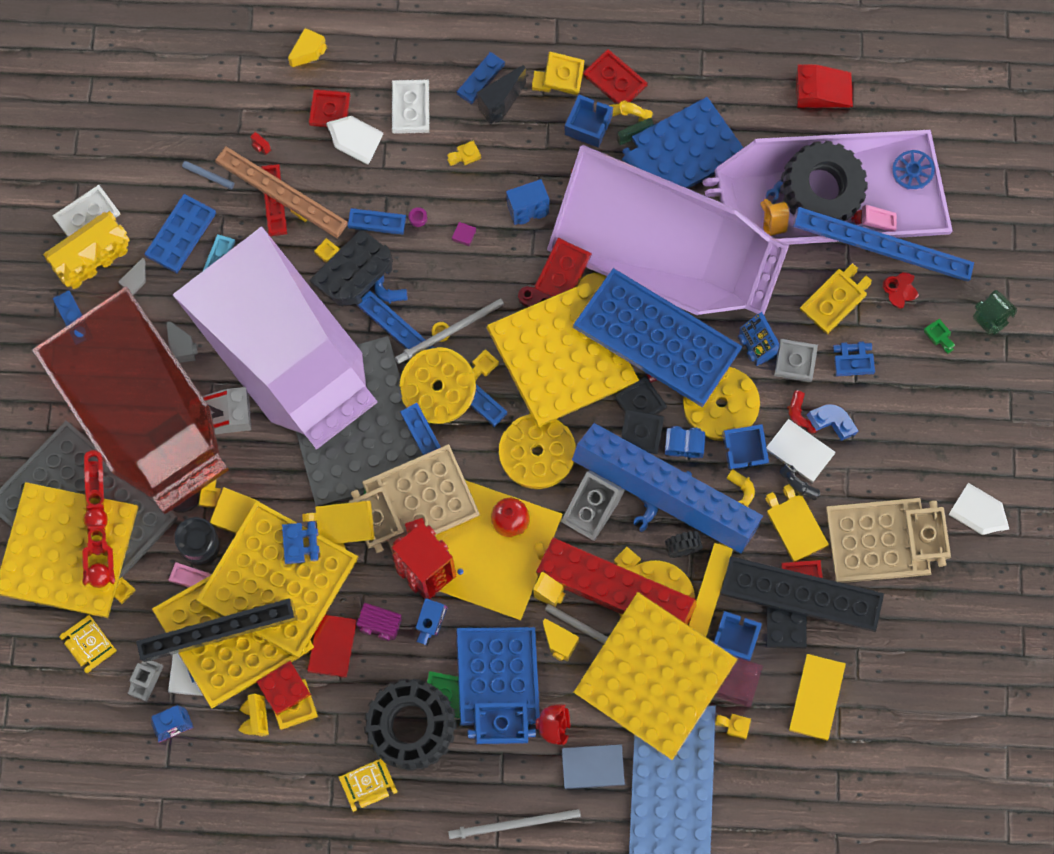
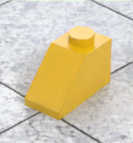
M305 28L288 57L290 66L295 67L318 60L319 56L323 55L327 48L325 37Z
M541 572L533 589L534 598L556 607L557 603L561 604L565 597L563 585Z
M544 619L543 628L550 652L553 653L552 656L559 661L564 659L568 662L579 643V637Z

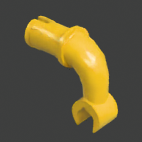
M621 101L619 104L609 105L613 107V116L632 114L638 116L639 122L643 124L646 123V120L651 123L652 111L642 109L634 103Z
M732 469L727 479L741 487L740 490L744 491V496L738 502L748 507L755 495L754 485L750 477L746 478Z

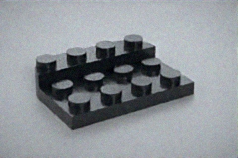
M360 229L309 281L339 306L343 307V305H352L354 303L358 305L363 301L361 297L385 273L388 275L393 270V256L386 245L383 246L364 230Z

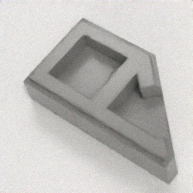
M144 258L119 281V284L132 296L146 283V261Z

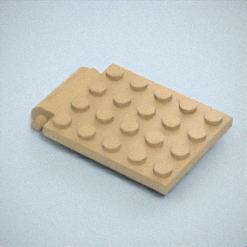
M449 444L363 481L362 483L367 494L360 496L359 491L355 490L351 492L353 500L348 502L371 501L375 540H366L365 542L368 549L374 547L376 553L384 550L381 544L387 541L392 551L394 541L399 537L403 538L407 535L405 523L423 518L425 526L430 525L437 535L480 516Z
M920 498L826 507L835 581L848 583L931 575V561H938L939 567L946 566V559L951 558L944 507H938L937 501H930V508L922 509Z

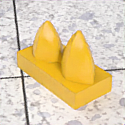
M258 694L248 695V700L240 708L241 712L250 715V719L245 721L238 730L247 735H269L265 697Z

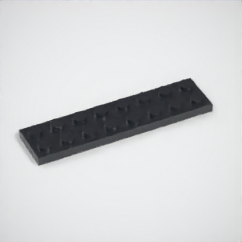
M732 556L729 559L721 593L722 596L871 632H876L884 598V593Z

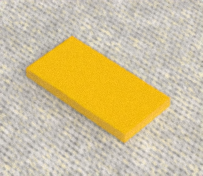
M810 654L806 655L789 731L828 741L846 663Z

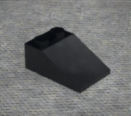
M524 65L477 92L478 109L490 125L494 122H500L506 116L526 85V67Z

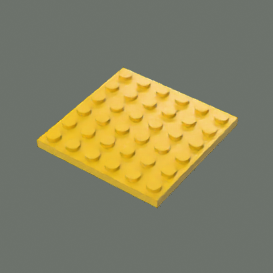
M588 282L488 324L486 327L537 427L628 388L639 381L628 361L573 328V324L594 296Z
M25 482L0 568V596L108 618L138 506L104 499V511L108 516V524L105 527L107 546L113 549L115 583L113 585L109 582L101 588L93 587L88 583L84 587L82 583V551L87 547L88 543L87 528L83 522V517L86 513L85 494ZM95 498L90 500L92 504H98L100 502L98 499ZM98 535L92 537V540L94 541H100L102 539ZM92 554V556L88 557V568L97 563L108 567L107 556Z
M256 501L196 601L224 617L290 598L293 600L298 620L252 633L300 658L358 560V556L318 535L317 546L320 549L318 561H311L310 555H304L305 563L285 564L282 525L297 522ZM302 526V530H307V529H308V528ZM309 537L303 538L304 547H309Z
M211 575L152 608L165 633L223 617L196 601ZM254 633L244 634L178 653L211 709L257 683V680L285 663L298 659ZM309 641L301 656L314 648L311 641Z
M637 592L574 693L673 760L738 658Z

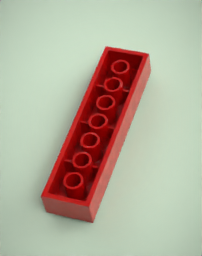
M552 538L536 570L538 578L541 572L563 585L565 590L622 615L637 592L687 625L697 606L696 600L690 596L556 538Z

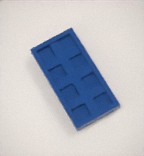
M183 194L145 252V257L178 273L216 215V211Z

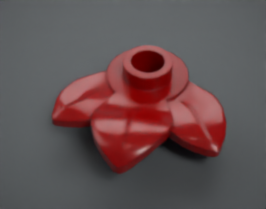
M901 273L897 277L889 276L884 280L883 289L889 294V301L895 307L904 308L905 301H912L919 297L917 290L911 285L915 278L914 275ZM889 284H894L895 288H890Z

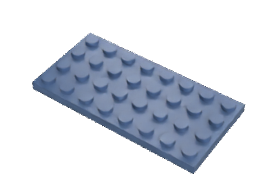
M708 706L673 760L634 734L629 854H710L716 706Z

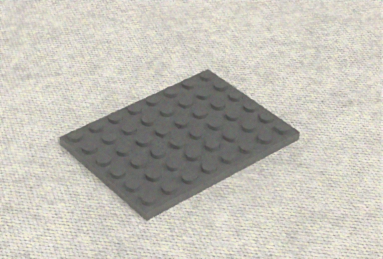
M389 336L357 344V347L363 353L366 388L378 403L318 449L313 446L306 435L296 432L316 507L352 499L351 492L358 490L360 496H362L365 491L363 481L422 456L400 414V411L406 409V406L402 401L400 375Z
M65 421L0 488V518L11 528L13 527L25 482L85 494L84 455L91 450L100 452L103 463L104 499L138 506L119 576L120 579L178 518L68 421ZM90 457V458L88 459V462H89V461H97V462H98V459H97L96 457Z

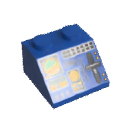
M760 312L740 327L738 335L741 345H745L748 350L747 356L751 362L754 361L756 366L777 357L779 349L778 340L765 316Z

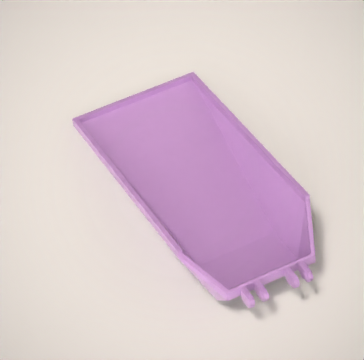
M931 130L755 139L715 169L716 178L703 180L705 187L718 186V188L706 190V197H716L719 195L721 203L737 209L764 231V210L760 203L765 199L767 191L772 189L781 180V175L785 171L784 167L788 161L806 145L810 146L813 142L820 141L821 144L825 141H832L834 145L839 143L844 145V149L853 151L856 159L861 160L862 169L866 170L867 177L865 181L868 182V189L865 191L866 198L859 210L864 205H869L896 213V231L894 232L863 225L862 223L858 226L896 238L949 235L953 232ZM918 150L926 153L932 159L935 167L934 176L924 188L908 190L895 181L892 172L893 163L903 152ZM910 153L903 156L908 163L911 162ZM914 153V161L918 162L922 155ZM925 157V159L922 161L920 165H929L930 162ZM899 160L896 167L905 168L906 165ZM931 168L924 169L922 172L930 175ZM814 170L810 173L809 183L817 196L829 200L835 199L838 196V183L830 173L823 170ZM896 171L898 177L906 173L905 171ZM919 175V178L922 183H924L928 179ZM909 176L902 179L901 181L905 184H908ZM916 178L912 179L911 185H919ZM779 193L778 201L775 204L784 202V194ZM769 196L767 199L772 203L774 196ZM790 211L787 232L771 236L789 245L838 242L837 240L793 227L795 214L792 215ZM852 215V216H851L847 221H845V222H848V223H851V224H854V225H855V223L851 221V218H853L854 216Z

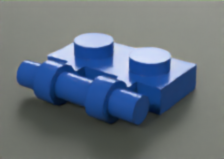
M860 341L858 344H847V342H844L840 345H833V352H841L842 356H835L834 358L836 376L874 374L873 354L865 353V351L872 350V343ZM858 351L859 354L848 355V352Z
M308 522L307 530H302V523L283 524L285 564L305 563L304 555H310L311 561H318L320 549L317 546L318 529H316L315 522ZM309 537V547H304L303 538Z

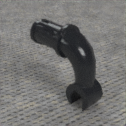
M786 463L780 469V474L787 479L790 486L799 496H806L814 501L817 500V497L820 496V490L808 485L806 481L798 479L794 474L796 469L793 465L789 467Z

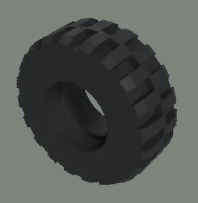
M817 141L813 142L810 146L802 147L784 167L785 171L781 175L783 184L780 186V190L785 196L783 201L790 207V213L792 215L796 214V209L801 207L835 219L847 221L860 209L861 204L866 198L865 191L868 189V182L865 181L867 174L866 170H863L861 167V160L856 159L853 151L844 149V145L839 143L834 145L832 141H825L823 144ZM823 170L830 173L836 179L839 193L835 199H823L813 192L809 183V175L812 171Z
M399 679V682H391L386 685L385 689H380L376 693V698L368 704L370 707L368 713H365L364 720H366V726H364V733L367 734L369 747H372L373 753L378 758L382 759L386 764L399 769L415 770L425 769L428 765L437 763L443 754L446 755L449 751L450 743H453L455 738L453 733L456 730V722L454 721V716L456 715L450 705L451 702L442 691L419 679ZM407 706L421 708L428 719L425 734L415 743L400 741L393 731L395 716L401 709Z

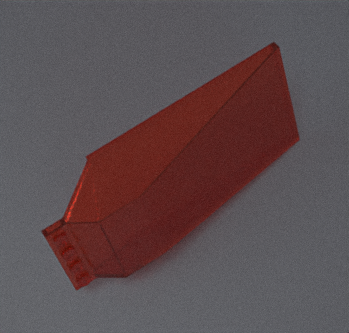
M127 286L32 350L97 451L101 453L102 459L112 474L154 499L164 514L229 471L219 454L210 407ZM76 330L84 336L77 337L74 334V331Z

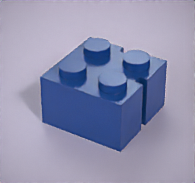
M578 95L565 124V135L599 148L605 135V130L607 131L613 117V107L597 102L596 112H593L594 100Z
M542 179L506 191L507 207L514 225H523L528 223L530 218L540 219L550 213L549 197Z
M763 424L724 430L722 432L725 449L729 448V451L726 452L728 470L747 467L748 463L749 467L769 463Z
M724 611L714 643L738 658L737 662L749 665L762 623L745 618L743 626L739 625L741 616Z

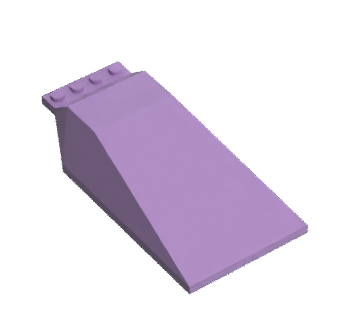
M582 145L580 146L547 250L552 251L558 238L592 253L586 266L587 268L605 276H608L611 270L615 268L675 306L695 315L744 308L757 314L762 312L764 315L789 244L772 238L735 208Z
M260 227L172 294L243 387H246L250 396L270 422L306 435L316 449L378 403L366 388L363 353L263 227Z

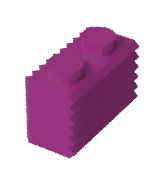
M364 603L357 627L364 634L371 635V633L379 635L378 638L382 640H395L403 617L401 614Z

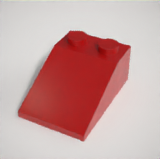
M801 64L797 66V108L853 106L851 72L817 64Z

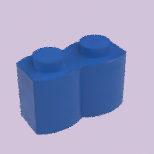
M672 426L667 429L665 455L703 458L705 445L704 431H701L700 428L684 430L679 426Z

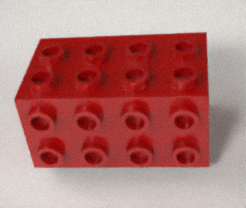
M422 522L419 525L415 524L412 526L405 537H399L394 541L392 557L394 558V566L397 569L396 572L402 579L406 577L411 590L415 594L419 592L424 599L430 600L456 577L453 557L449 553L446 543L443 540L438 541L430 525L426 527Z

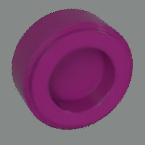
M416 207L409 212V221L413 226L421 227L426 224L428 218L423 208Z

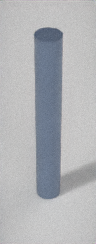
M184 161L182 165L183 168L229 189L234 187V182L188 161Z

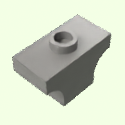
M152 660L148 662L142 661L141 664L138 663L129 680L131 685L128 694L147 702L164 666Z

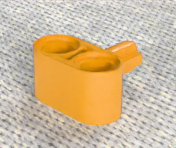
M764 199L760 203L764 210V232L769 236L786 233L789 220L787 204L785 202L772 204L770 200Z

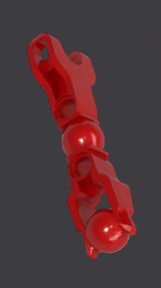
M91 450L84 455L86 513L83 517V522L87 528L88 543L87 547L82 551V583L84 587L89 583L93 587L101 588L109 582L114 585L115 575L113 549L107 546L105 534L108 516L104 511L102 455L96 450ZM90 457H96V458L98 459V462H97V461H89V462H88V459H89ZM95 498L98 499L100 502L98 504H92L90 500ZM98 535L102 539L100 541H94L92 540V537ZM92 554L107 556L108 567L97 563L88 568V557L92 556Z

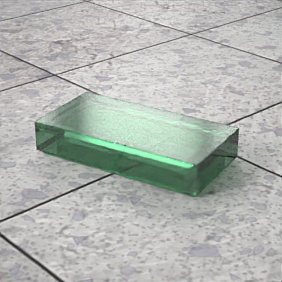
M648 118L618 131L617 141L619 144L622 145L631 141L632 136L653 126L652 119Z

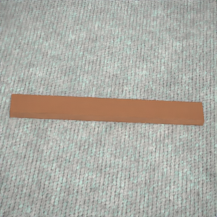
M225 147L215 160L221 167L336 238L340 236L348 225L346 220L228 147Z

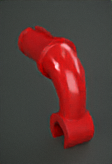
M794 391L790 406L787 407L791 420L795 424L805 427L809 433H816L817 431L812 427L811 421L801 415L805 393Z

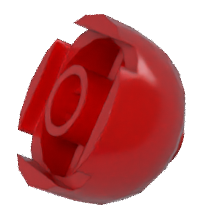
M512 497L504 498L493 507L491 522L496 532L501 536L510 538L524 533L528 528L530 522L529 511L526 505L519 499Z
M550 705L536 719V729L539 730L543 740L556 745L566 744L569 735H565L566 727L570 729V714L568 708H564L566 705Z

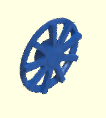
M909 150L903 152L895 159L892 172L895 181L908 190L922 189L933 179L935 167L932 159L926 153L918 150ZM910 153L911 162L908 163L903 156ZM914 153L922 155L918 162L914 161ZM926 157L930 164L921 166L920 164ZM900 160L906 167H896L897 162ZM931 168L930 175L922 172L924 169ZM896 171H905L906 173L898 177ZM919 175L928 179L924 183H922L919 178ZM909 176L908 184H905L901 181L902 179ZM916 178L919 185H911L912 179Z

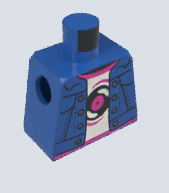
M425 598L416 625V629L420 631L418 643L428 646L431 636L437 637L448 609L447 606ZM428 621H432L430 628L426 627Z
M178 705L151 717V725L158 742L194 728L187 709Z

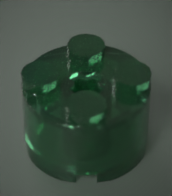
M994 290L987 300H981L976 304L975 309L977 311L973 315V319L989 335L991 333L994 335L1009 324L1007 320L1010 316L1014 318L1017 308L1001 292Z

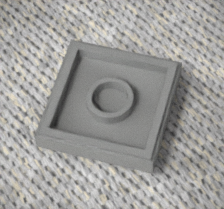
M780 339L774 376L812 382L818 345Z

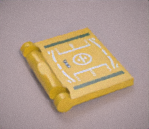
M90 615L59 636L61 640H64L67 636L70 637L64 644L81 667L87 662L90 664L84 669L85 673H89L93 668L117 652Z
M382 759L339 777L353 812L357 810L354 804L359 801L361 808L388 797L389 794L386 789L391 787L394 794L397 793L387 766Z

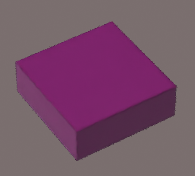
M459 222L452 241L470 247L476 233V228Z

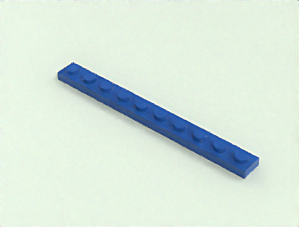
M801 207L796 209L793 227L967 282L971 280L974 262Z
M371 291L357 305L405 349H411L426 340ZM430 346V347H428V348L425 349V350L432 349V348H435V347H434V346ZM476 384L474 399L470 406L495 427L507 415V411Z

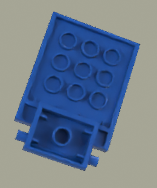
M706 97L632 136V140L637 148L632 151L628 147L622 151L625 155L622 158V162L689 189L713 176L715 169L742 150L743 146L709 98Z
M535 627L457 628L460 726L474 725V730H467V738H475V744L528 743V737L536 736V730L528 729V724H536V719L540 717Z

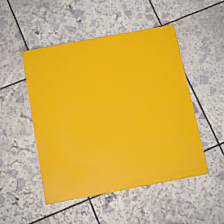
M465 480L480 516L435 535L438 541L443 540L448 546V551L453 557L456 577L439 592L521 620L538 579L536 570L541 560L538 558L535 545L542 542L546 552L552 538H554L563 514L519 499L526 505L529 511L530 522L528 528L524 533L510 538L501 536L492 525L491 513L498 501L512 496ZM458 569H463V574L459 575L457 573Z

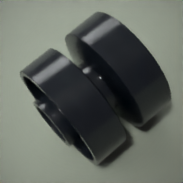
M200 517L188 518L180 523L175 531L174 540L176 547L188 563L205 565L217 556L220 549V541L213 526L207 520Z

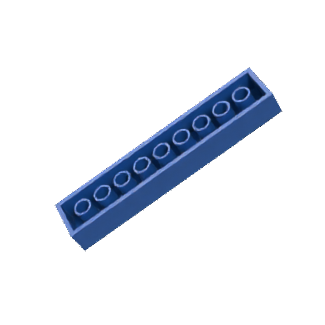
M595 423L577 444L572 457V461L741 554L755 534L763 515Z

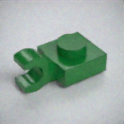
M940 318L924 328V333L935 346L941 343L942 348L947 354L954 350L955 344L948 338L951 332Z

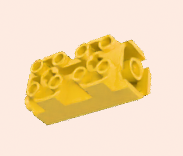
M110 211L107 213L103 212L43 254L46 261L51 263L53 271L66 287L78 288L83 281L97 274V266L108 267L116 258L122 257L128 252L127 246L130 240L126 235L127 233L121 225L117 224L116 218Z

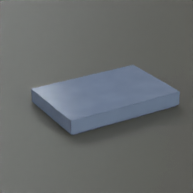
M622 745L562 748L565 789L625 785Z

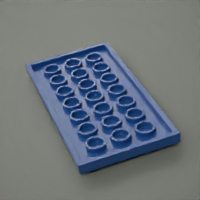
M615 268L611 270L573 324V328L702 408L743 347Z

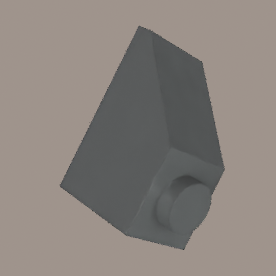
M167 322L169 352L172 363L195 361V354H198L197 343H194L191 336L172 322Z

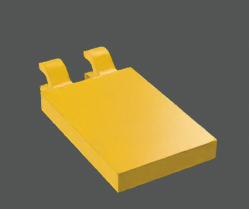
M853 263L844 272L838 269L800 307V310L827 335L867 296L864 290L871 285L870 282L872 280L868 276H865L858 284L850 279L857 273L858 269Z
M789 484L784 486L782 490L788 501L780 505L774 492L766 495L765 499L771 508L766 513L792 561L797 562L828 547L829 544L803 496H796L794 489Z
M371 501L315 507L316 513L302 514L303 522L317 521L318 535L335 544L375 540Z

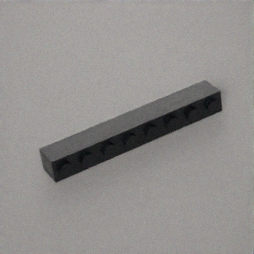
M288 598L138 640L136 645L140 660L148 662L295 621L298 618L293 600Z

